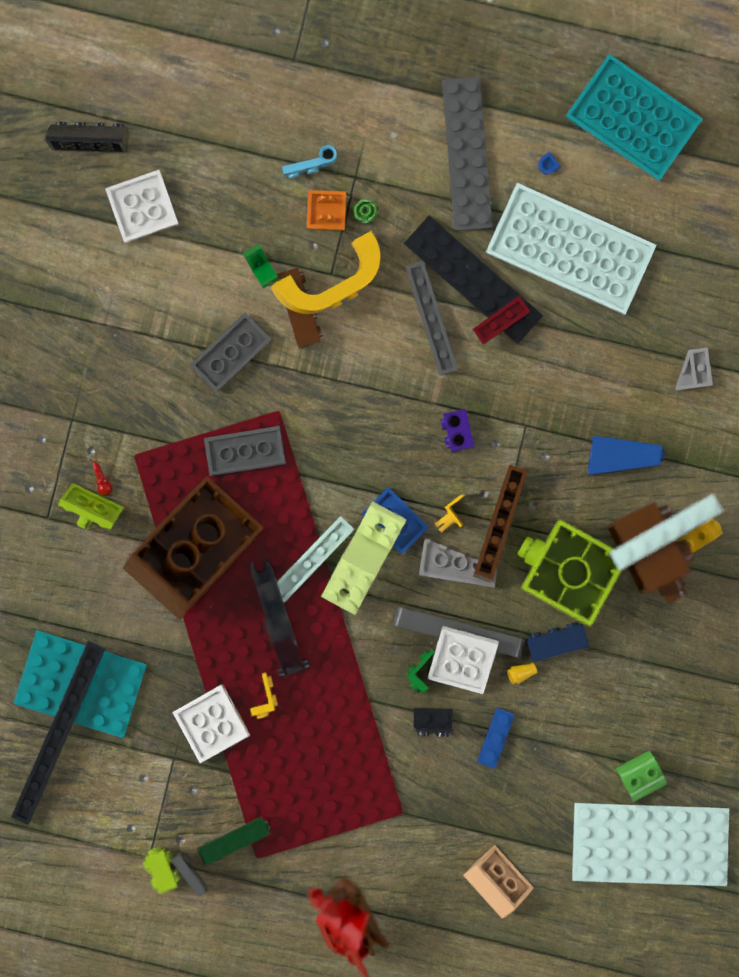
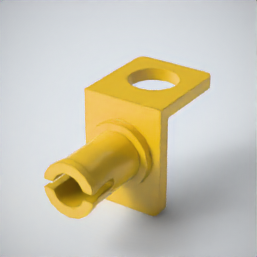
M464 493L445 506L448 514L434 523L436 527L444 523L438 529L441 533L453 523L458 524L460 528L464 526V523L451 507L465 496Z

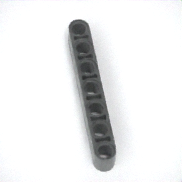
M396 607L392 623L396 627L440 637L442 626L499 641L496 652L521 658L525 639L400 607Z

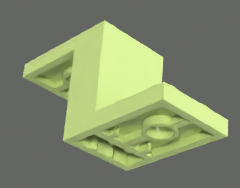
M372 501L321 597L355 615L406 519ZM377 523L383 524L385 528L379 527ZM342 589H347L350 593H345Z

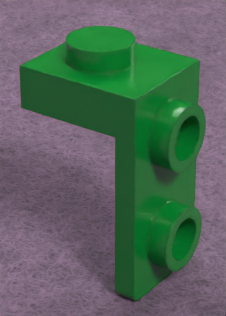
M259 244L243 253L262 288L271 286L279 280Z
M433 649L430 652L426 650L419 657L422 661L417 666L413 664L406 672L409 674L406 678L412 682L410 687L417 693L420 691L425 693L429 688L415 674L435 653Z

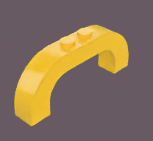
M372 231L351 243L359 257V269L355 275L317 295H309L302 292L295 284L291 275L270 287L276 298L285 307L294 312L315 314L330 307L335 309L341 306V301L346 298L350 301L359 295L357 292L362 290L375 277L380 265V249Z

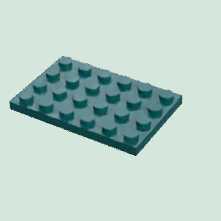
M610 54L565 116L568 120L658 182L703 119Z
M36 630L13 704L55 717L86 645ZM105 651L74 723L124 738L147 664Z

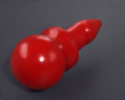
M94 461L93 470L98 479L95 482L98 485L97 490L100 495L108 496L113 490L112 484L108 482V477H104L99 464Z

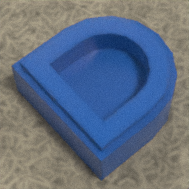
M550 152L545 154L538 163V169L544 175H551L561 167Z

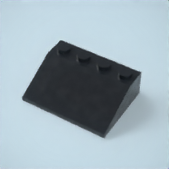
M59 121L55 122V124H50L45 135V141L51 150L128 153L129 130L127 127H124V124L115 123L113 126H105L104 123H94L93 126H88L83 122L67 125V122Z

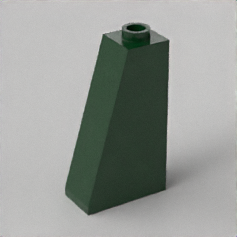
M259 817L196 849L204 865L207 866L270 835L268 830L271 828L266 819L263 820L262 817Z

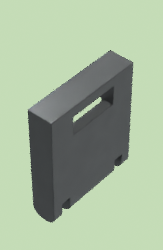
M181 851L171 861L198 896H203L207 892L208 886L189 862L190 856L183 854Z

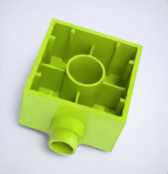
M561 520L555 523L546 542L538 538L534 541L533 538L527 536L517 554L521 558H525V563L532 566L520 589L586 626L592 625L621 570L618 569L610 555V552L614 551V549Z

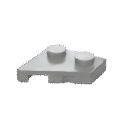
M708 347L688 350L675 390L713 386Z

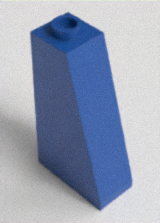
M593 436L587 475L658 466L660 462L664 461L665 451L662 450L661 445Z

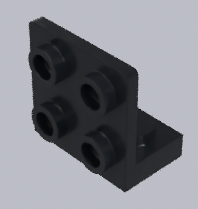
M414 708L413 731L417 732V736H429V733H436L438 737H448L449 733H453L452 709Z

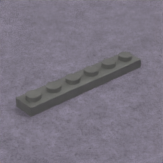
M424 261L405 266L439 376L457 371L456 361Z

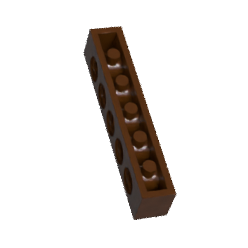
M512 465L508 467L473 574L475 578L487 582H492L528 472L527 470Z

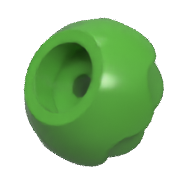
M361 199L354 206V216L360 222H371L377 215L376 204L371 200Z

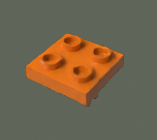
M308 190L307 229L345 231L346 192Z

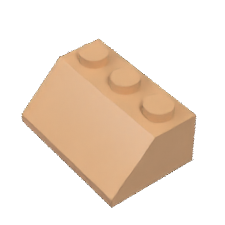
M495 845L463 875L502 919L514 911L534 889Z

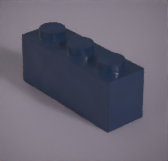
M578 622L566 624V629L560 630L559 627L548 629V634L541 635V632L530 634V639H526L532 662L589 647L583 624L578 625Z

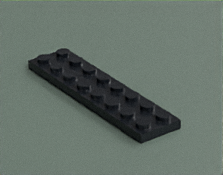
M430 215L404 242V245L424 261L427 266L487 318L520 296L530 310V313L503 331L517 345L543 317L538 310Z

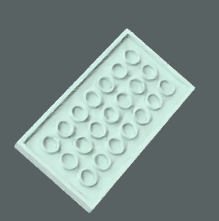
M517 183L486 253L625 315L656 244Z
M574 803L572 881L727 886L729 808Z

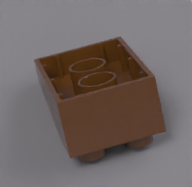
M206 476L130 554L123 569L176 618L181 620L259 536L264 527Z

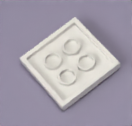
M160 170L105 188L124 243L178 225Z
M442 626L428 679L483 694L499 641Z
M223 684L172 712L199 763L206 761L250 736Z

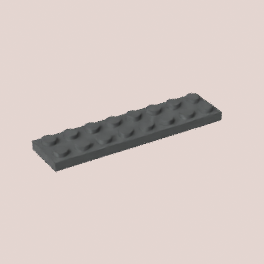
M480 77L442 80L454 231L491 229L492 216Z

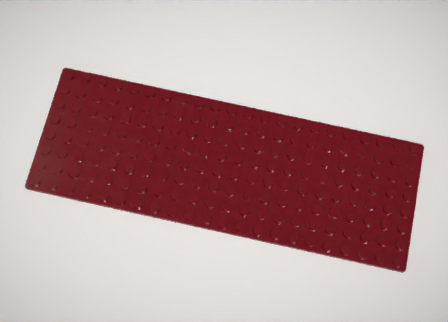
M279 411L271 412L136 454L134 459L155 528L163 522L206 476L264 527L259 536L183 617L205 692L207 693L223 684L250 733V736L223 751L245 824L262 817L263 820L266 819L271 828L268 830L270 835L252 843L256 858H263L401 815L403 813L402 806L341 608L321 597L331 579L326 560L284 602L302 660L307 659L310 668L280 677L278 668L281 665L266 630V616L250 571V564L253 562L256 570H263L266 567L263 558L269 559L278 582L319 539L281 413ZM280 426L286 464L210 476L204 438ZM262 673H267V676L271 675L273 687H270L272 695H276L278 706H275V711L268 712V716L257 719L256 715L252 716L250 708L269 704Z

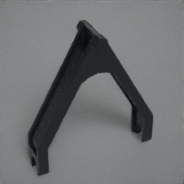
M263 558L266 567L263 570H256L254 563L251 562L250 571L266 616V630L281 665L278 668L280 677L310 667L307 659L302 660L269 559Z

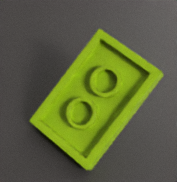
M74 483L71 484L58 504L66 511L80 515L77 525L83 529L85 527L91 529L93 522H95L99 526L111 530L124 510L123 506Z

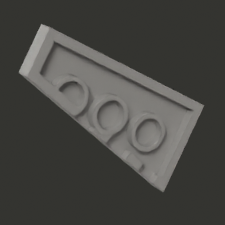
M424 538L419 576L495 588L498 568H496L492 582L475 578L473 574L478 560Z

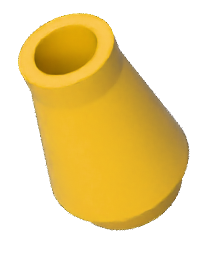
M534 663L512 666L511 669L507 670L510 682L518 685L532 675L537 674V669Z

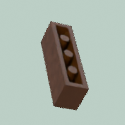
M294 268L277 274L278 281L291 275L297 287L302 292L310 295L309 289L305 290L303 283L306 282L303 271L299 272L298 268ZM286 307L298 348L301 349L321 343L320 338L323 335L320 326L316 327L315 325L316 313L301 314Z

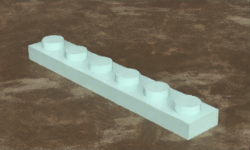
M712 494L610 552V555L618 569L621 570L721 513L722 509Z
M341 516L277 582L283 602L304 583L354 530Z

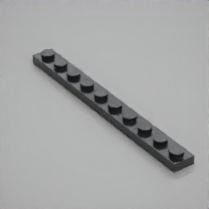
M91 641L87 642L12 813V818L27 825L30 824L106 648Z

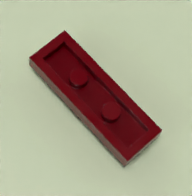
M518 296L472 330L480 342L485 345L530 313V310L520 296Z

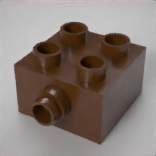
M653 502L606 526L617 548L672 518L673 514L667 505L658 508L656 502ZM673 539L629 564L627 568L640 594L650 593L658 589L661 597L665 596L667 603H671L687 595L685 588H683L686 584L682 576L691 572L687 564L695 561L685 540L675 542Z

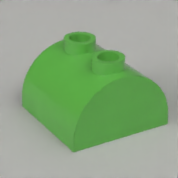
M649 750L615 768L633 803L667 785L659 765Z

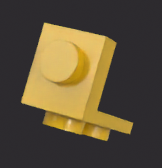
M712 517L696 529L679 538L676 542L685 540L692 553L718 538L723 532L720 524Z
M262 673L269 704L250 708L252 716L256 715L257 719L268 716V712L275 711V706H278L276 695H272L270 687H273L271 675L267 676V673Z

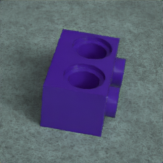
M466 409L443 414V419H440L442 430L447 432V437L444 438L446 449L450 448L451 452L473 448L474 443ZM457 417L460 420L459 426L452 427L449 424V419ZM457 435L462 436L464 439V443L460 446L455 445L453 442V438Z

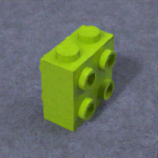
M160 846L149 850L148 855L145 857V862H143L147 873L151 872L153 877L150 880L154 891L158 890L159 894L178 887L179 881L182 879L179 870L173 867L171 851H167L166 847L161 849Z

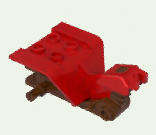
M343 877L337 881L335 888H331L332 891L327 890L326 896H324L321 888L316 890L313 888L308 893L309 901L322 912L317 916L316 923L327 947L333 952L338 953L341 957L345 956L352 966L356 965L360 974L364 977H369L362 960L369 954L371 956L375 955L372 948L374 944L387 949L390 943L386 941L384 935L380 932L361 888L350 879Z

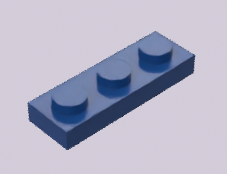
M496 708L477 760L478 763L496 768L515 714Z

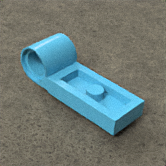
M325 145L320 149V158L283 166L284 177L292 179L299 177L300 173L304 172L313 174L318 172V169H321V167L334 164L337 159L336 149L331 145ZM326 151H331L334 154L329 160L323 157Z

